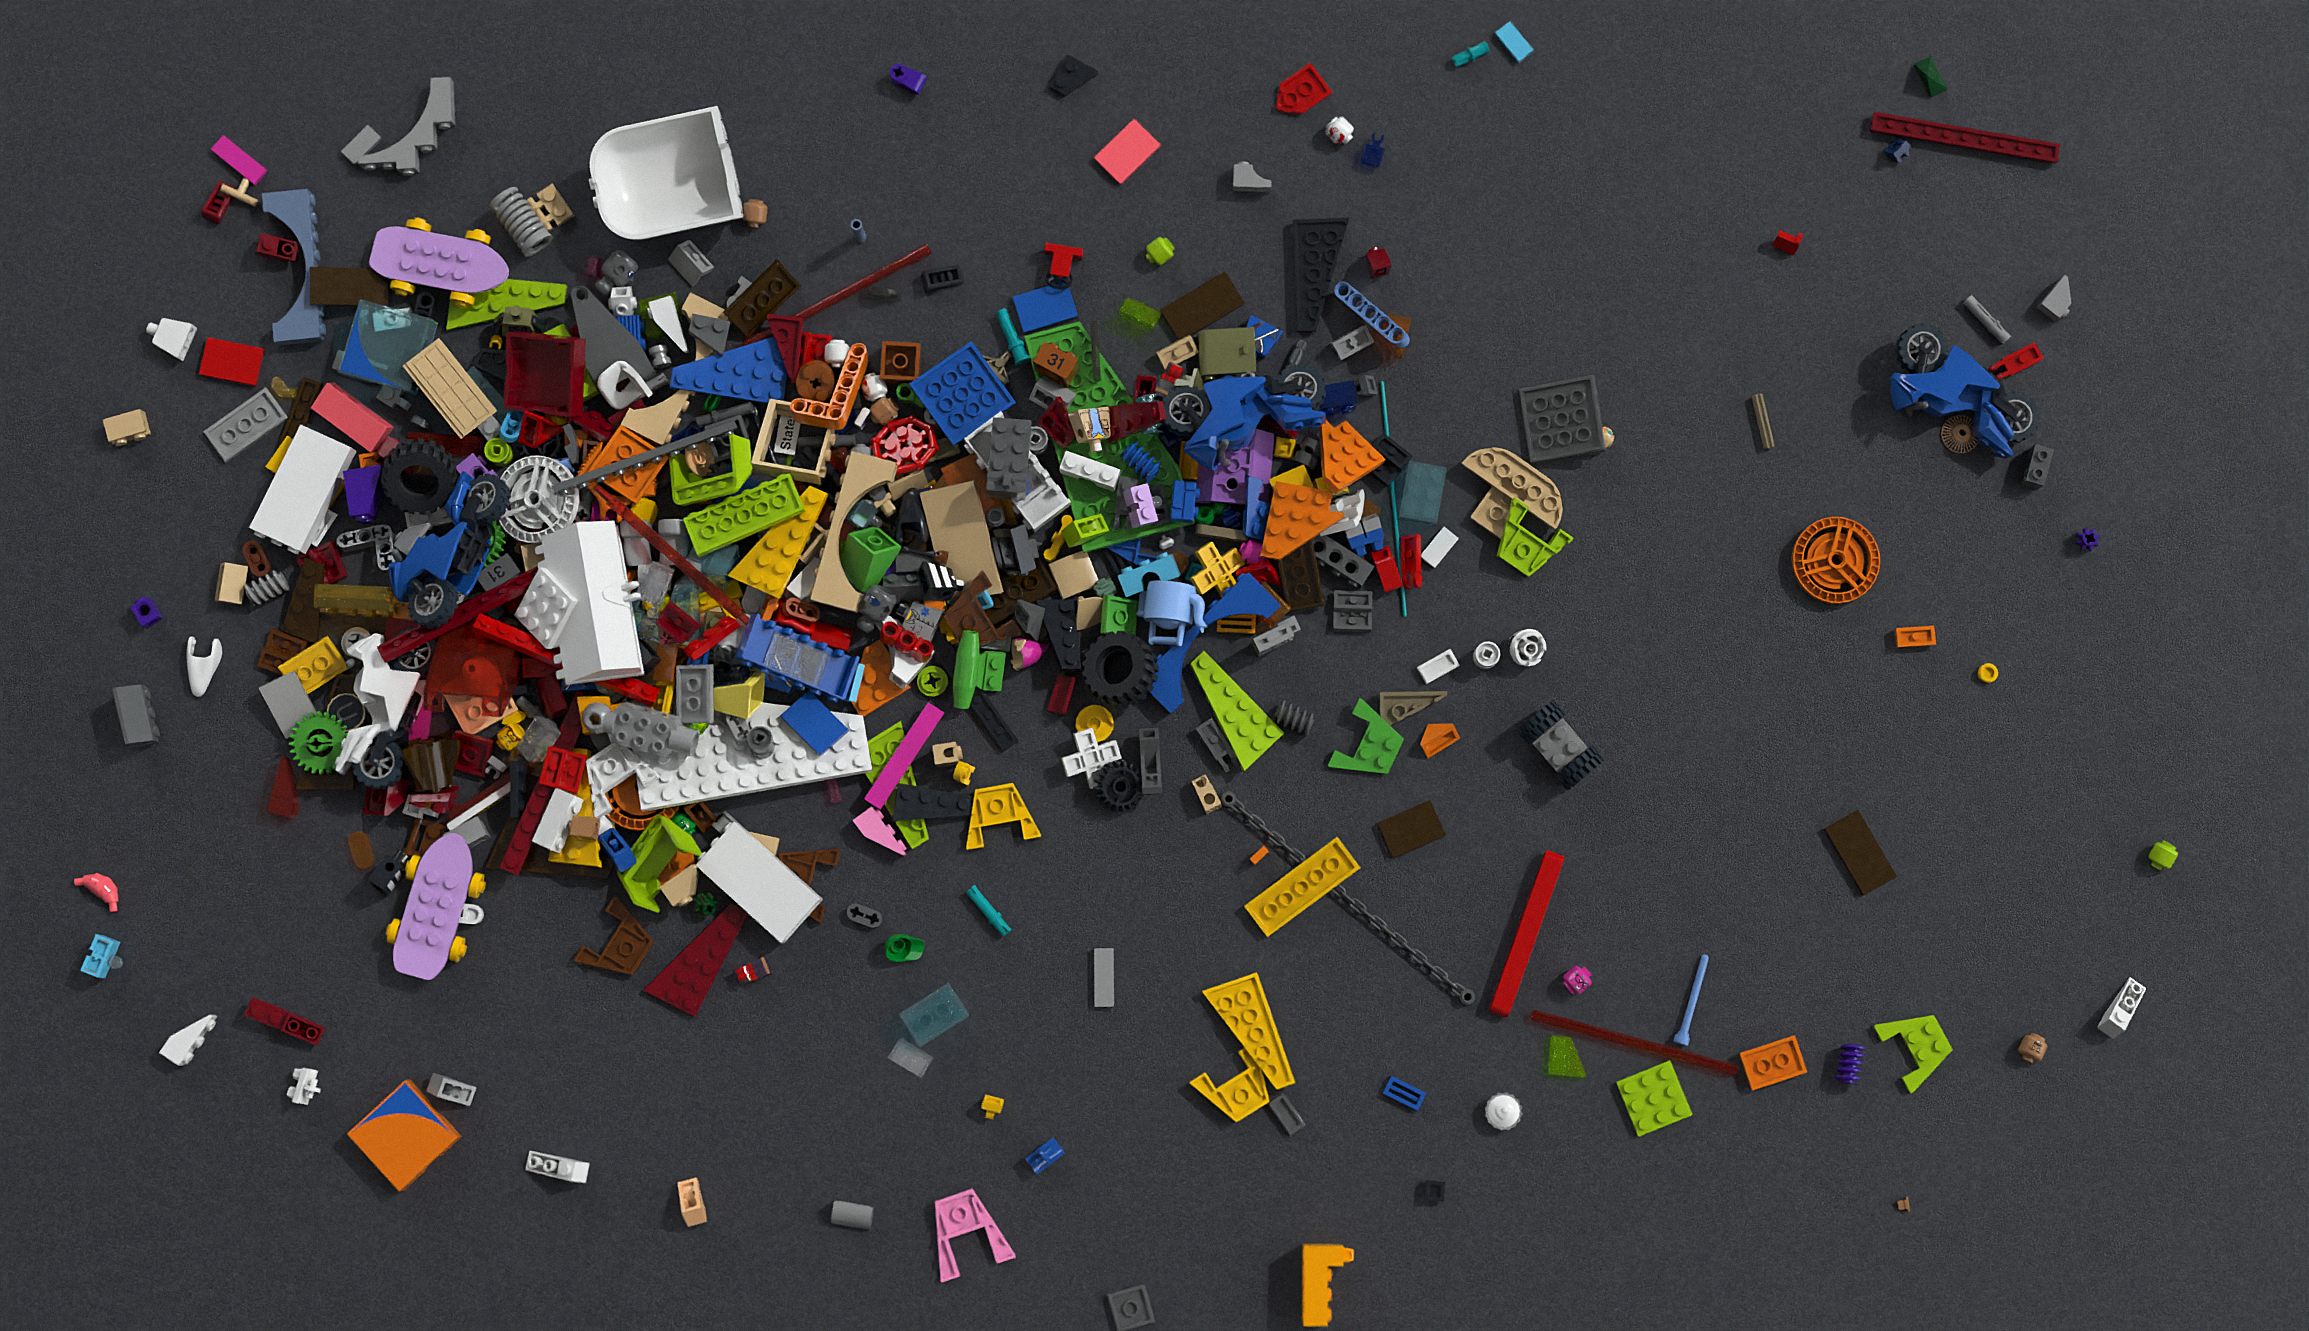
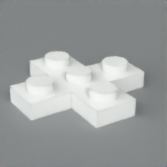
M1088 728L1073 733L1078 752L1062 757L1061 761L1067 777L1085 771L1089 787L1093 789V787L1098 786V783L1093 782V780H1099L1100 778L1096 773H1103L1101 767L1107 764V762H1113L1122 758L1116 740L1098 745L1093 728Z

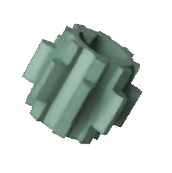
M1102 578L1095 582L1096 585L1092 586L1096 596L1103 598L1104 595L1114 596L1117 593L1116 587L1110 578Z

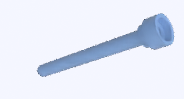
M1707 955L1701 956L1681 1030L1674 1036L1673 1042L1681 1045H1689L1688 1030L1709 960Z

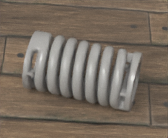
M511 187L498 194L491 201L489 207L496 214L501 224L504 225L506 231H509V235L513 237L517 246L522 249L525 257H529L544 249L552 241L553 236L548 232L547 228H544L545 225L540 222L539 217H536V213L532 211V207L528 205V202L523 199V195L518 193V188ZM545 239V241L541 245L532 248L533 246L539 244L541 241Z

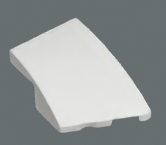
M1363 489L1358 490L1355 495H1344L1331 500L1329 511L1345 513V517L1320 533L1321 536L1357 527L1364 507Z

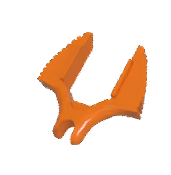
M603 442L597 443V446L590 450V454L588 453L585 460H583V464L580 465L581 467H579L576 476L588 473L602 451ZM656 479L653 480L642 497L656 496ZM595 481L589 483L587 489L594 494L600 504V519L605 521L607 511L613 510L617 514L616 523H620L625 509L632 502L623 496L606 494Z

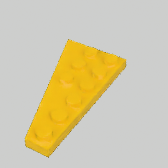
M574 748L572 751L587 755V760L592 757L591 751L588 749ZM585 764L578 794L565 792L583 799L581 810L577 816L596 818L594 816L595 807L591 797L592 788L589 784L587 765ZM569 832L566 843L560 853L550 849L548 861L602 868L598 853L600 851V844L597 840L574 838Z

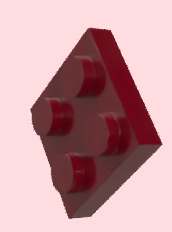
M456 730L453 740H459L460 751L455 769L485 778L487 775L485 770L489 766L487 761L490 759L494 740Z

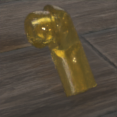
M280 377L272 379V388L278 396L296 398L297 389L287 388Z

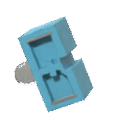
M96 934L90 950H93L91 956H86L80 971L98 978H105L110 966L116 969L121 968L123 960L115 956L120 942L107 936Z

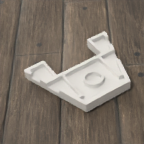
M614 743L610 744L586 761L589 784L592 788L591 797L595 807L594 816L600 819L613 810L605 793L635 772L645 787L661 778L660 775L629 748Z

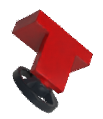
M1051 243L1045 244V254L1053 255L1051 271L1046 276V282L1050 287L1063 290L1072 285L1073 277L1070 274L1072 259H1083V249ZM1055 281L1057 283H1064L1066 285H1055L1051 282Z

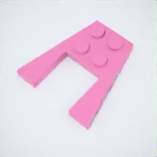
M973 1188L935 1201L941 1282L960 1276L948 1239L985 1226L997 1263L1016 1257Z

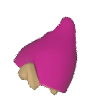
M1025 638L1013 639L1011 644L1013 657L1011 664L1013 668L1018 671L1021 668L1033 665L1048 650V645Z

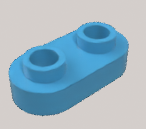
M510 410L507 413L499 431V436L503 441L511 443L518 439L523 411Z

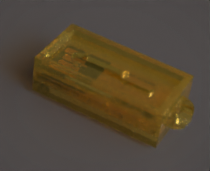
M315 584L313 607L319 609V612L325 613V615L337 616L338 612L344 614V616H356L357 613L364 617H375L376 614L382 615L383 618H393L394 615H400L401 606H405V602L403 603L396 599L392 587Z

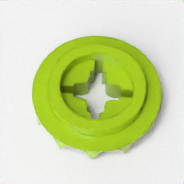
M928 666L919 673L917 684L923 694L930 697L938 696L945 691L948 685V678L940 667ZM929 674H931L934 679L941 678L936 682V689H934V687L931 684L925 685V683L930 681Z

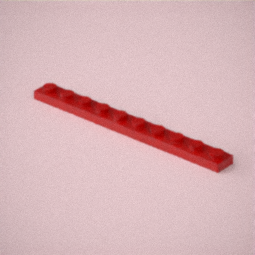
M481 613L479 614L473 625V632L563 669V664H556L553 659L555 655L561 653L560 647L546 649L535 636ZM631 677L593 682L650 707L653 706L660 691L656 687Z

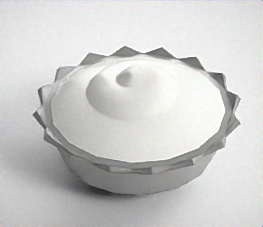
M1507 1092L1503 1094L1498 1093L1487 1101L1485 1117L1494 1128L1509 1130L1520 1122V1117L1523 1115L1521 1111L1522 1106L1514 1095H1509Z

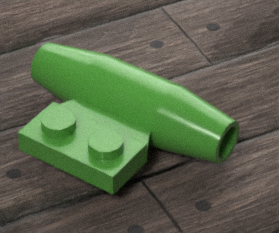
M963 631L956 654L953 699L954 707L960 709H969L976 686L982 690L1001 691L1006 653L985 651L979 654V633L976 631Z

